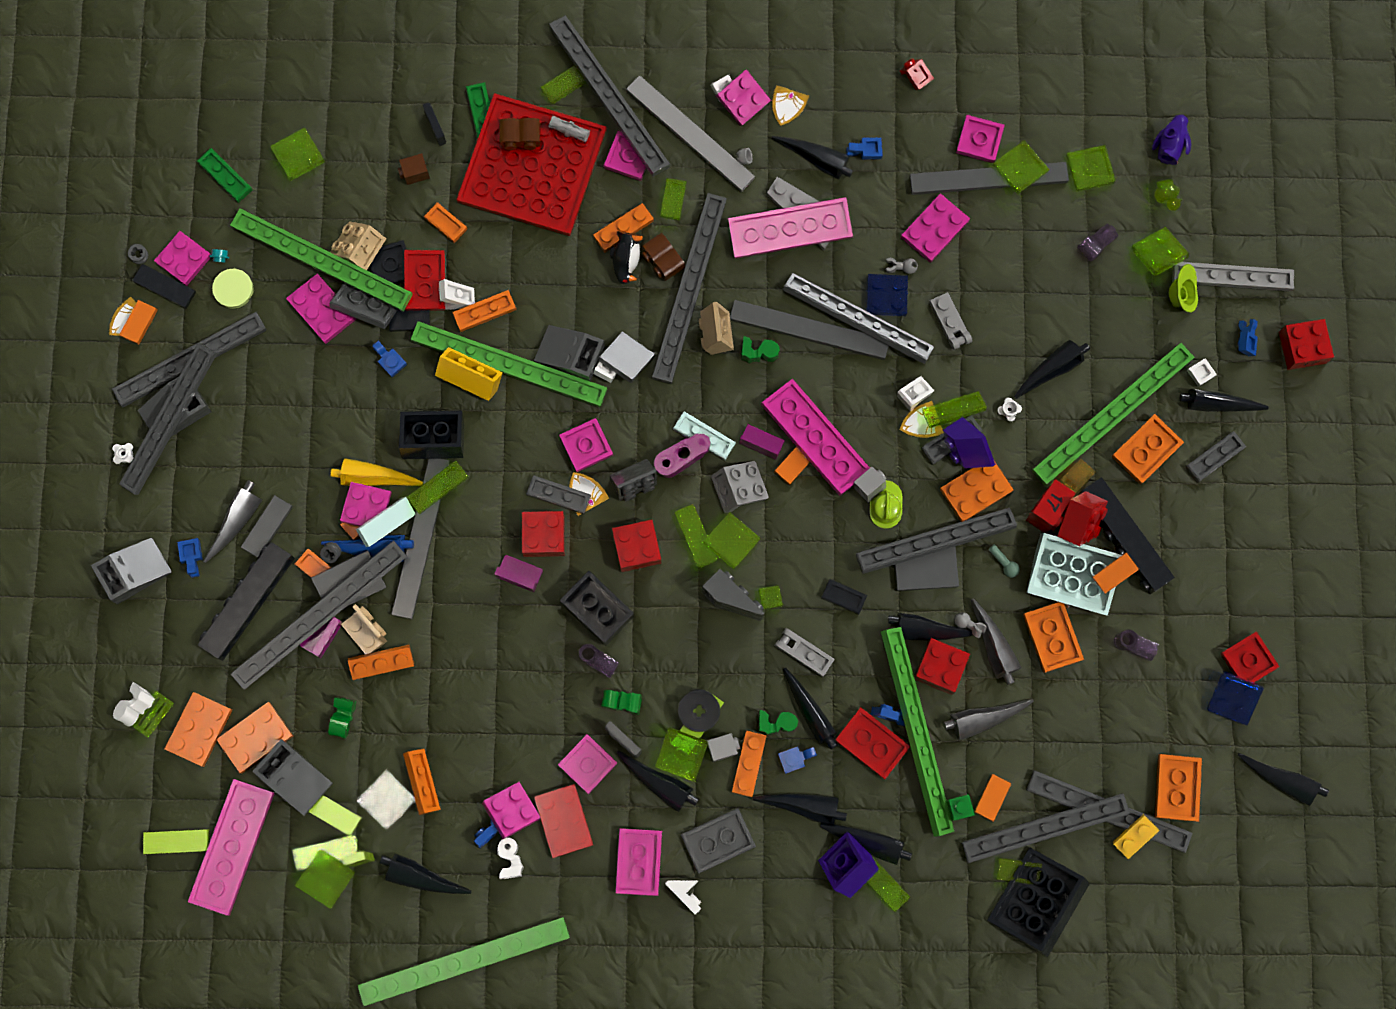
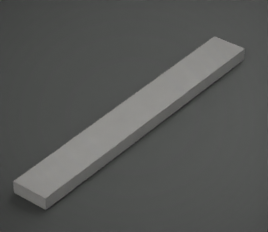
M641 76L626 89V92L740 192L755 179L751 172Z

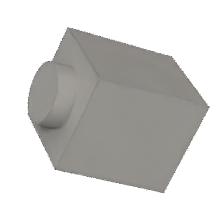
M873 467L854 481V489L868 503L886 488V476L882 471H876Z
M731 733L707 741L713 762L738 754L737 750L740 749L737 737L733 738Z

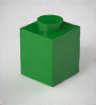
M969 795L947 800L952 821L975 815Z

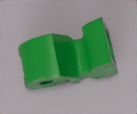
M743 336L741 360L752 363L760 362L761 358H763L767 362H773L778 358L780 349L775 341L764 340L757 350H753L751 347L752 340L749 337Z
M603 690L604 695L601 707L615 711L626 709L632 714L639 715L642 701L641 694Z
M341 697L334 698V707L337 710L330 719L328 730L330 736L347 738L357 701Z
M759 710V733H764L768 736L778 733L780 729L789 733L794 731L798 725L797 717L790 712H782L776 723L773 724L768 721L769 714Z

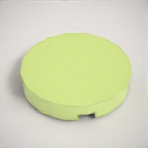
M227 269L221 272L215 278L212 285L213 295L217 302L230 309L246 305L254 292L250 277L238 269Z

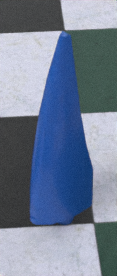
M386 535L370 547H366L362 539L321 542L322 545L334 542L339 545L342 552L352 555H358L368 550L371 557H374L393 540L404 553L405 548H414V541L405 540V535Z

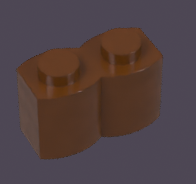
M538 118L500 119L499 142L501 147L505 150H515L518 147L534 150L536 147H540V120Z
M663 233L642 245L643 252L641 254L647 263L651 262L654 265L653 271L658 278L662 277L667 281L685 268L684 261Z

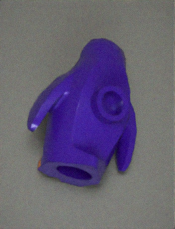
M1176 115L1154 140L1152 150H1155L1159 145L1158 158L1162 163L1177 165L1184 148L1186 147V155L1191 151V139L1187 130L1188 118L1185 115Z

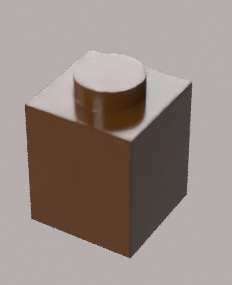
M422 153L399 160L401 167L398 168L401 179L406 180L407 185L430 179Z

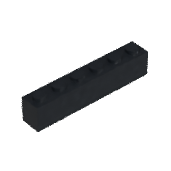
M1102 477L1078 494L1080 495L1087 491L1108 501L1106 505L1108 509L1107 514L1103 520L1101 519L1099 525L1104 530L1105 538L1108 541H1112L1115 545L1116 553L1120 555L1127 553L1139 570L1133 573V575L1139 578L1140 586L1145 592L1152 594L1175 578Z
M272 542L262 548L260 558L257 562H253L250 565L248 575L245 579H241L238 582L236 592L233 596H229L223 605L224 609L220 614L217 613L211 621L212 626L208 631H204L199 638L200 643L198 646L221 661L226 658L295 559L291 554Z

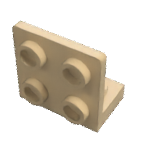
M350 221L343 227L342 234L333 243L330 253L367 270L386 238L370 225Z
M355 604L352 607L356 610V613L341 625L365 654L374 653L387 642L384 637L387 633L377 622H371L374 618L364 606L359 608Z

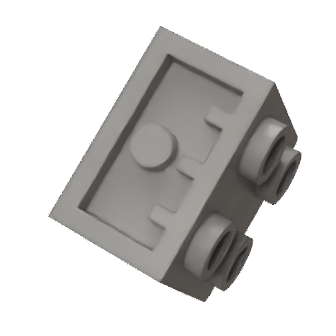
M755 461L723 467L711 475L724 513L732 512L741 505L769 498Z

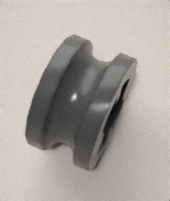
M135 244L129 248L128 256L134 263L143 264L148 259V252L144 246ZM138 250L141 252V253H140L141 257H139V258H137L136 256H134V255H136L135 252L138 251Z
M328 542L320 551L321 558L327 563H334L341 555V548L334 542Z

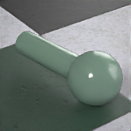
M995 544L988 549L1002 564L1004 574L1007 577L1014 578L1019 574V565L1016 562L1009 561Z

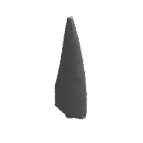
M248 480L244 488L238 489L229 504L219 534L203 562L206 563L220 552L238 534L258 508L262 499L250 493L255 485L253 482Z
M973 598L970 601L977 621L987 626L982 636L987 650L988 661L996 678L1004 677L1007 685L1015 682L1011 673L1022 669L1021 665L997 625Z
M1033 699L1003 706L968 709L951 714L952 720L943 722L945 730L954 728L958 740L969 738L1014 716L1030 705Z

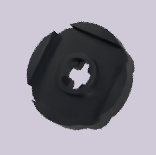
M693 690L680 701L678 708L679 718L683 726L689 730L705 732L713 728L719 719V702L706 690ZM697 705H701L702 709L705 710L701 717H698L697 713H693V709H697Z

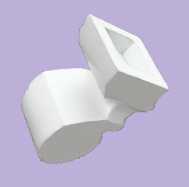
M134 682L129 691L132 693L133 699L121 700L113 712L114 719L121 721L126 726H132L137 721L139 714H144V711L150 708L155 700L146 689Z
M512 838L502 839L498 845L499 856L511 861L509 868L501 870L499 879L522 877L524 867L520 857L516 855L518 844Z

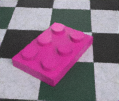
M940 193L901 235V238L931 263L970 221V218Z
M316 274L286 299L319 338L327 344L354 322L356 318L330 308V302L336 294Z
M620 829L616 893L658 896L662 831Z

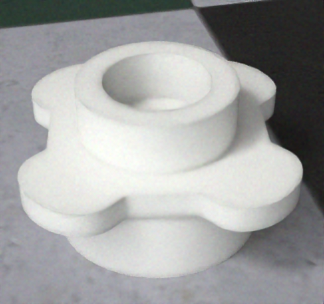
M1006 398L1004 404L998 408V414L1004 415L1008 421L1012 422L1015 420L1016 414L1021 412L1022 407L1011 398Z
M115 444L112 449L115 454L113 458L114 463L132 462L134 458L132 444Z

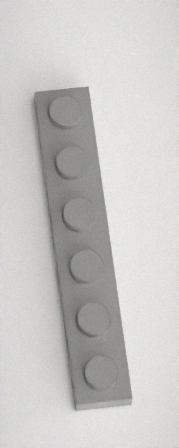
M1189 262L1173 263L1172 282L1178 279L1180 269L1184 265L1191 264L1196 271L1197 285L1292 291L1294 289V270Z

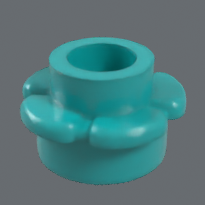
M212 249L211 255H209V257L213 258V262L225 263V259H229L227 250Z

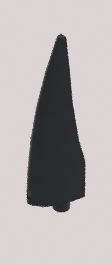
M772 136V140L803 157L821 172L836 179H840L842 174L851 177L853 170L846 167L850 158L849 155L804 140Z
M1071 340L1066 341L1032 372L1014 398L1021 397L1039 385L1071 371L1084 362L1083 354L1090 350L1089 345L1085 343L1079 347Z
M1190 389L1188 394L1181 393L1179 396V401L1188 402V410L1229 412L1269 409V406L1252 400L1207 390Z
M898 612V616H888L887 623L895 624L896 628L901 627L904 640L929 641L931 638L935 640H948L973 636L970 629L942 624L919 615Z
M784 668L783 671L793 696L816 740L820 745L826 742L831 750L838 746L833 738L837 735V732L807 690L787 668Z
M619 750L617 751L619 757L635 776L676 811L680 812L686 801L694 806L699 801L697 797L691 794L694 789L684 782L652 769Z
M1238 752V756L1261 777L1279 790L1300 802L1306 803L1308 806L1312 804L1317 794L1324 797L1328 795L1329 790L1322 787V784L1299 773L1266 765Z
M771 794L753 797V801L788 810L815 822L834 825L835 819L846 821L847 813L837 811L839 798L810 794Z
M824 823L820 825L821 828L839 838L846 832L850 833L871 855L895 865L898 864L899 858L908 861L911 859L912 853L903 850L904 841L853 827Z
M395 854L393 858L382 855L380 864L389 867L385 878L386 881L432 892L471 894L472 890L451 882L426 869L416 861Z

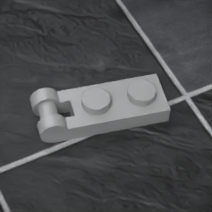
M949 293L929 301L953 350L960 348V345L964 343L969 344L972 342V337L967 331ZM959 332L961 336L956 338L954 334Z
M785 628L781 640H777L774 646L823 677L833 663L834 658ZM790 639L796 642L792 648L787 645Z

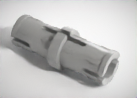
M553 116L549 123V128L560 131L567 137L577 138L585 143L590 134V130L581 128L572 121L568 122L556 116Z

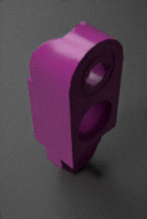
M697 433L662 451L654 460L656 471L665 478L674 477L709 452L711 446L709 437L705 434ZM682 450L690 452L689 456L685 459L679 457V453ZM666 461L670 462L669 467H664L662 464Z

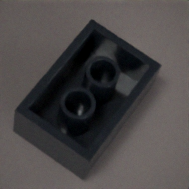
M462 411L400 412L399 450L401 458H463L464 418Z
M590 571L560 599L561 604L605 646L634 618V613Z

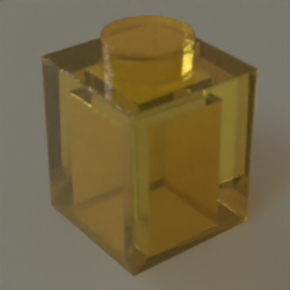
M1080 459L1063 476L1061 481L1063 485L1077 493L1096 472Z

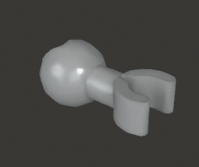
M887 258V263L894 265L892 268H886V272L889 274L896 270H903L907 274H913L918 268L917 262L911 258L906 259L904 262H896L893 258Z
M964 612L957 614L954 619L955 624L959 628H969L977 638H980L981 633H985L987 628L983 623L971 621L970 616Z

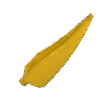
M344 459L341 470L331 469V477L340 478L341 485L350 486L351 482L367 486L423 485L422 481L399 471L352 459Z

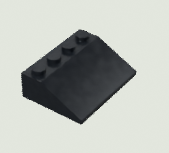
M1029 848L989 916L988 921L1048 958L1090 883L1080 874Z

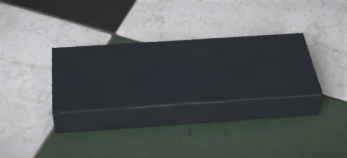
M144 264L141 265L132 280L135 284L187 309L196 293L195 290Z

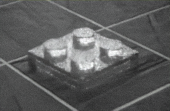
M385 770L356 801L378 823L388 830L415 802V797L389 771Z

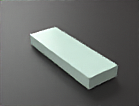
M683 412L673 430L686 438H690L697 433L707 435L711 442L709 452L724 461L736 444L733 440L686 412Z
M402 497L361 525L356 531L364 545L370 547L416 514L408 499Z

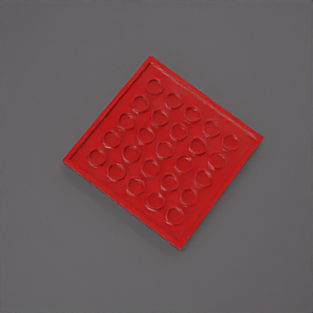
M494 93L459 191L457 203L571 236L607 127ZM556 116L568 122L572 121L581 128L590 130L586 143L571 136L567 137L564 133L549 128L551 118ZM538 118L541 124V146L536 147L534 150H526L524 147H518L515 150H505L499 142L500 119Z

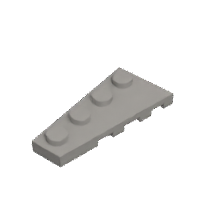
M779 177L775 179L767 192V196L780 209L820 202ZM829 242L820 243L819 247L824 251Z

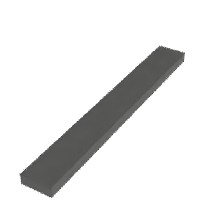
M1067 162L915 173L909 176L912 195L1068 183L1069 181Z
M792 273L784 285L783 290L923 364L926 363L933 351L934 346Z
M738 300L734 301L730 315V321L885 360L889 346L866 333Z
M254 312L198 343H202L216 352V357L267 330L258 313ZM197 344L114 387L112 390L121 407L135 402L179 377Z
M197 343L119 483L134 495H139L217 355L216 352L202 343Z
M429 459L410 535V540L414 541V548H407V557L404 560L392 616L413 620L450 465L449 460Z
M1006 508L856 553V559L862 574L1015 529L1017 523L1011 509Z
M1037 771L1032 772L1026 789L1028 792L1071 809L1105 799ZM1128 808L1129 815L1106 822L1126 830L1143 813ZM1144 814L1159 829V832L1150 840L1186 853L1192 836L1191 832Z
M1122 793L961 843L967 862L970 863L1129 815L1130 812L1125 796Z

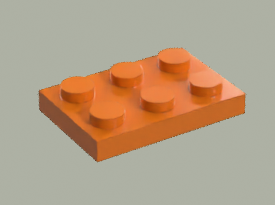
M1154 414L1111 457L1141 485L1184 441Z
M996 464L993 467L972 468L941 487L940 491L959 520L963 522L1007 496L1014 489Z
M1058 602L1023 614L1044 673L1084 660L1064 603Z
M193 692L165 750L204 767L232 709Z
M267 702L216 740L239 773L242 774L266 757L281 739L286 742L293 737V734L271 703Z
M1158 755L1155 818L1199 822L1202 758Z

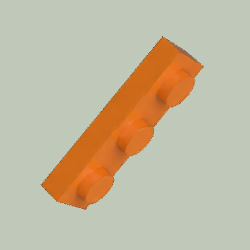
M642 203L593 234V237L605 253L618 244L619 237L617 236V231L635 234L652 223L654 218Z
M509 290L454 311L453 315L460 332L513 312L516 310V306Z
M410 645L348 658V665L352 680L413 667L414 660Z
M746 731L732 793L748 797L753 796L767 735Z
M425 749L404 753L403 756L419 815L441 810Z

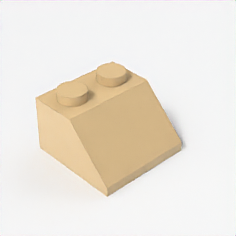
M713 302L700 311L701 318L699 319V326L703 331L701 344L703 349L711 355L734 350L729 311L718 302Z

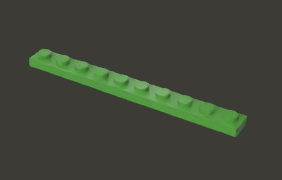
M243 209L238 210L230 225L232 228L403 312L413 295L410 291Z
M419 321L411 337V342L442 353L448 347L503 372L502 374L601 408L607 392V387Z
M1182 343L1177 345L1037 465L1032 472L1046 486L1193 360L1194 356Z
M898 627L881 631L933 835L937 837L954 832L902 629Z
M564 917L360 984L358 988L363 1006L568 939L570 936Z

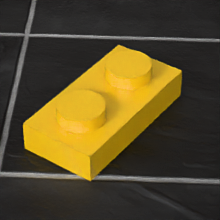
M1143 814L1115 839L1113 844L1129 859L1155 836L1159 829Z

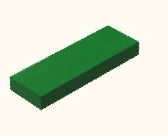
M485 82L466 86L478 138L490 106Z
M212 148L197 160L198 164L238 203L253 190Z

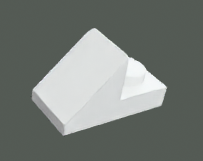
M445 279L439 281L440 301L445 302V309H462L475 303L474 288Z
M920 376L897 392V397L912 411L921 401L929 397L934 390Z
M667 881L665 884L694 914L701 909L698 906L701 903L693 893L690 896L687 894L698 881Z

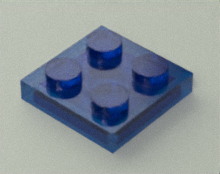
M868 274L866 311L873 315L906 316L908 276Z
M1223 671L1207 709L1248 726L1264 687Z

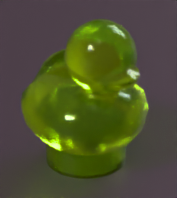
M1172 179L1157 182L1158 188L1154 193L1157 202L1162 204L1165 200H1168V209L1172 211L1178 210L1182 201L1181 198H1177L1180 193L1179 188L1174 185Z

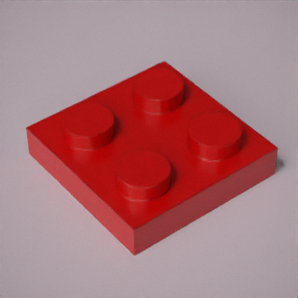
M1257 631L1220 653L1243 689L1280 667Z

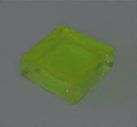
M779 585L759 589L763 610L783 606Z

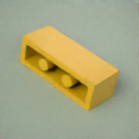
M448 347L439 358L435 376L490 401L498 390L503 372Z

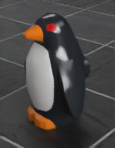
M617 231L619 242L616 247L611 248L610 258L613 259L614 271L618 282L627 284L637 280L632 275V272L638 265L640 257L639 242L643 239V236Z

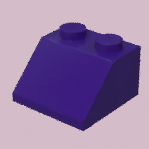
M960 418L943 430L945 435L944 442L951 450L949 455L954 463H959L964 468L993 467L996 465L985 435L965 418Z
M848 832L818 860L833 889L849 898L879 870L871 854Z

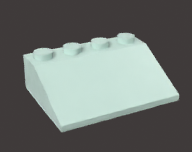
M1041 533L1034 555L1027 593L1108 616L1115 587L1104 594L1092 576L1121 555L1085 544L1077 546L1060 537Z

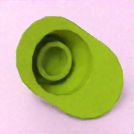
M1186 264L1180 269L1178 279H1175L1169 288V298L1173 307H1182L1186 312H1193L1198 304L1197 275L1195 268L1191 264Z
M886 480V488L870 501V518L880 528H892L901 520L902 491L894 482Z

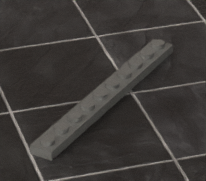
M566 15L550 23L549 29L650 174L654 177L670 168L668 160Z
M710 193L707 194L652 376L654 380L668 384L673 382L727 198Z
M393 540L231 672L233 678L245 690L398 565L407 555Z

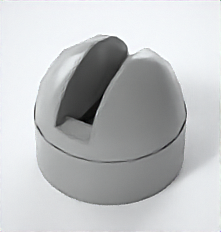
M749 148L741 149L736 153L739 156L736 160L740 164L752 163V152Z

